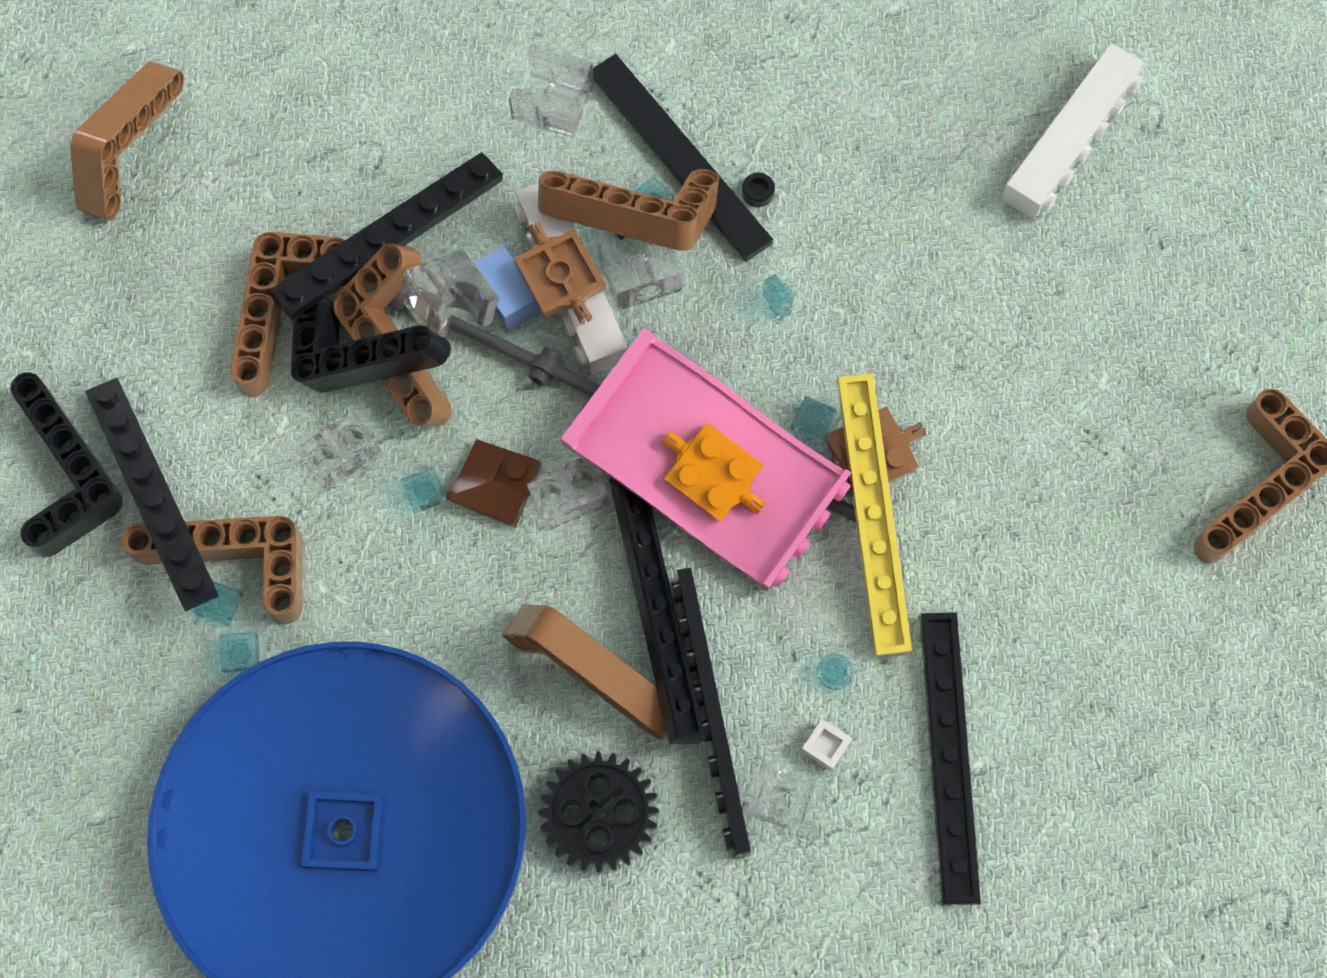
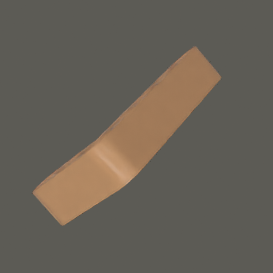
M153 61L147 62L76 130L71 140L70 152L75 204L78 210L106 220H112L117 215L121 204L118 156L179 96L184 84V74L182 71Z
M706 169L692 171L674 201L559 171H547L539 176L538 210L550 217L683 251L691 249L696 244L715 211L719 177L715 172Z
M264 232L255 239L231 364V375L244 395L250 397L259 396L264 393L269 384L282 310L270 297V289L285 280L288 275H293L345 241L344 239L281 232ZM278 250L274 255L266 256L269 251ZM308 252L311 253V254H310L308 257H306V258H303V259H300V258H299V257L301 256V254L308 253ZM266 280H273L267 286H260ZM267 310L264 316L255 317L258 312ZM262 341L259 347L249 349L252 343ZM256 372V376L253 379L243 380L248 373Z
M395 244L384 245L337 294L333 303L334 313L353 341L398 330L384 311V308L419 272L422 262L421 256L415 248ZM427 370L381 380L413 424L418 426H441L449 420L451 405Z
M1265 389L1261 391L1247 408L1246 416L1250 425L1286 463L1218 517L1199 535L1194 543V552L1203 562L1216 563L1223 559L1327 472V439L1279 390ZM1261 405L1269 407L1273 414L1266 413ZM1285 430L1293 432L1297 440L1290 438ZM1310 455L1317 457L1321 462V466L1315 464L1311 460ZM1285 476L1293 478L1297 486L1290 485L1286 481ZM1259 496L1266 497L1271 502L1272 507L1262 504ZM1234 517L1244 520L1246 528L1239 527L1235 523ZM1208 538H1215L1220 543L1221 549L1213 548L1209 544Z
M286 516L185 521L203 561L264 558V607L274 620L280 624L293 623L300 617L303 608V539L298 528L290 518ZM145 524L132 525L125 530L121 539L122 546L136 562L144 565L163 564ZM286 530L291 531V535L286 541L276 542L279 533ZM251 532L256 533L252 542L241 544L244 535ZM220 535V539L215 545L206 546V541L209 537ZM143 539H149L144 549L135 550L138 542ZM281 565H291L290 571L286 575L276 576V570ZM283 598L291 599L288 608L282 611L275 610L279 600Z
M547 605L521 606L502 633V636L509 643L526 653L545 654L644 731L657 739L663 740L667 731L656 686L552 607Z

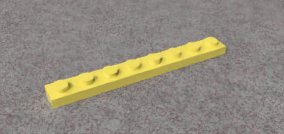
M873 373L840 376L837 379L848 466L851 472L850 481L874 656L912 652L874 376Z

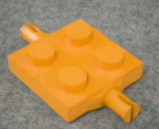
M706 422L697 436L687 443L671 430L668 431L666 436L677 444H674L667 437L662 439V443L678 454L674 466L664 480L718 521L722 522L731 508L740 502L756 514L762 509L752 503L751 500L762 508L765 506L766 502L750 491L753 479L764 465L708 422Z

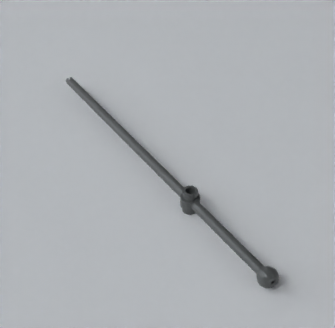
M407 286L388 304L394 310L410 309L529 366L532 370L528 378L538 385L546 386L549 379H556L590 396H593L600 387L599 384L561 367L558 363L562 355L554 349L544 347L541 354L535 355L413 297L411 290ZM833 499L827 509L856 522L854 506L843 500L839 503Z

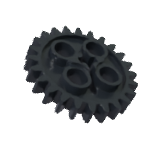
M600 751L596 752L594 762H589L585 753L581 754V765L576 766L572 760H567L570 771L565 773L560 769H556L555 772L559 782H546L547 787L552 791V795L540 796L541 801L549 805V808L538 811L540 817L549 819L548 822L540 826L542 832H553L546 840L547 845L559 844L555 856L560 858L568 853L567 865L569 867H572L578 860L581 861L583 873H586L590 864H595L598 875H601L604 864H609L611 870L617 872V861L620 859L629 867L631 862L628 854L633 852L641 857L643 852L639 843H652V839L646 834V830H657L658 827L655 822L649 820V817L659 815L658 808L648 805L657 799V794L645 793L651 786V780L647 779L639 782L638 779L641 776L642 769L639 767L632 772L628 771L630 759L628 758L620 766L617 765L615 753L610 755L607 762L602 761ZM596 778H603L609 783V788L604 794L595 795L588 789L591 781ZM618 788L623 789V793L605 808L607 816L605 819L596 817L580 837L574 835L578 829L588 823L593 817L591 810L593 806L599 809L602 808ZM572 804L579 805L583 809V814L579 820L569 822L563 818V811L567 806ZM621 804H630L635 808L636 812L632 819L622 821L615 816V810ZM603 830L608 833L610 838L607 845L602 848H594L590 845L589 837L594 831Z

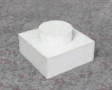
M821 719L801 751L830 771H833L853 738L824 719Z

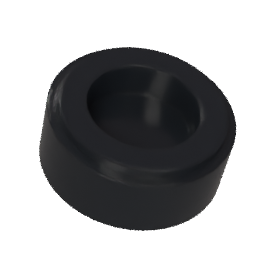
M752 173L744 179L742 197L750 206L764 207L774 198L775 184L767 174Z

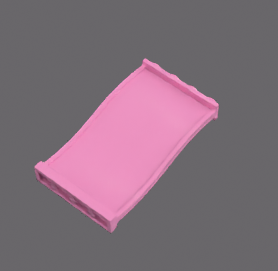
M645 327L561 437L564 447L578 454L619 482L714 554L761 585L766 591L770 589L772 584L779 588L790 572L785 567L793 556L799 559L811 542L806 539L813 527L820 531L831 515L826 510L833 499L840 503L852 486L846 482L851 475L849 470L840 468L796 439L710 373L657 339L655 334ZM706 422H708L761 462L764 466L753 479L750 491L766 502L762 508L751 500L752 503L762 510L756 514L740 502L732 507L722 522H720L665 481L664 478L674 466L678 455L661 442L664 437H667L674 444H677L666 436L668 431L671 430L687 443L696 437Z

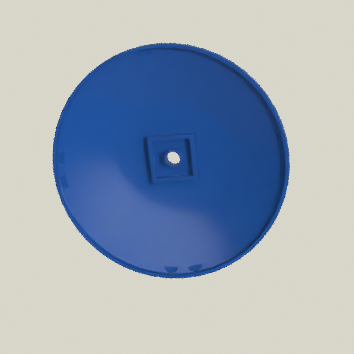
M349 641L307 645L263 660L234 677L199 708L173 744L161 769L149 814L147 847L153 891L162 917L173 938L186 957L206 978H452L481 950L495 931L509 905L523 862L526 841V805L517 762L505 735L481 700L457 678L420 656L381 644ZM341 821H349L353 826V833L346 841H337L333 834L335 826Z

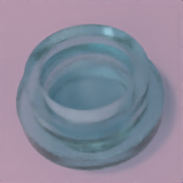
M828 654L820 660L817 667V676L825 687L833 690L842 689L850 683L853 677V666L850 660L842 654Z

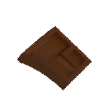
M476 439L461 472L448 491L446 498L457 505L516 528L542 464L534 458Z

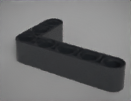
M327 298L294 318L291 376L294 380L319 393L435 368L443 365L451 352L449 341L424 325H417L338 344L340 321L334 313V302Z
M24 372L13 379L11 393L76 488L28 519L21 528L20 536L28 547L39 556L51 557L116 515L123 506V497L50 389L36 374ZM37 389L34 395L26 397L31 390ZM55 414L50 422L44 423L45 418ZM73 440L68 448L61 449L66 441ZM86 466H91L89 472H87L85 475L79 476V472L82 468ZM109 492L108 497L104 501L97 502L99 495ZM79 512L74 521L67 523V518L71 513ZM48 531L46 539L36 543L38 536Z

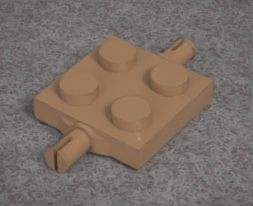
M535 222V228L531 224L527 230L536 244L529 251L514 257V263L541 313L546 319L560 311L572 308L581 325L585 324V319L588 323L592 320L593 316L584 302L588 298L606 290V283L576 230L573 229L561 236L548 238L540 222Z
M886 406L878 411L888 482L891 483L918 469L919 466L910 451L909 442L925 436L926 430L925 428L922 429L923 424L921 422L902 430L896 424ZM841 427L826 434L824 440L832 453L833 463L844 470H849L844 430ZM850 477L846 481L851 484Z

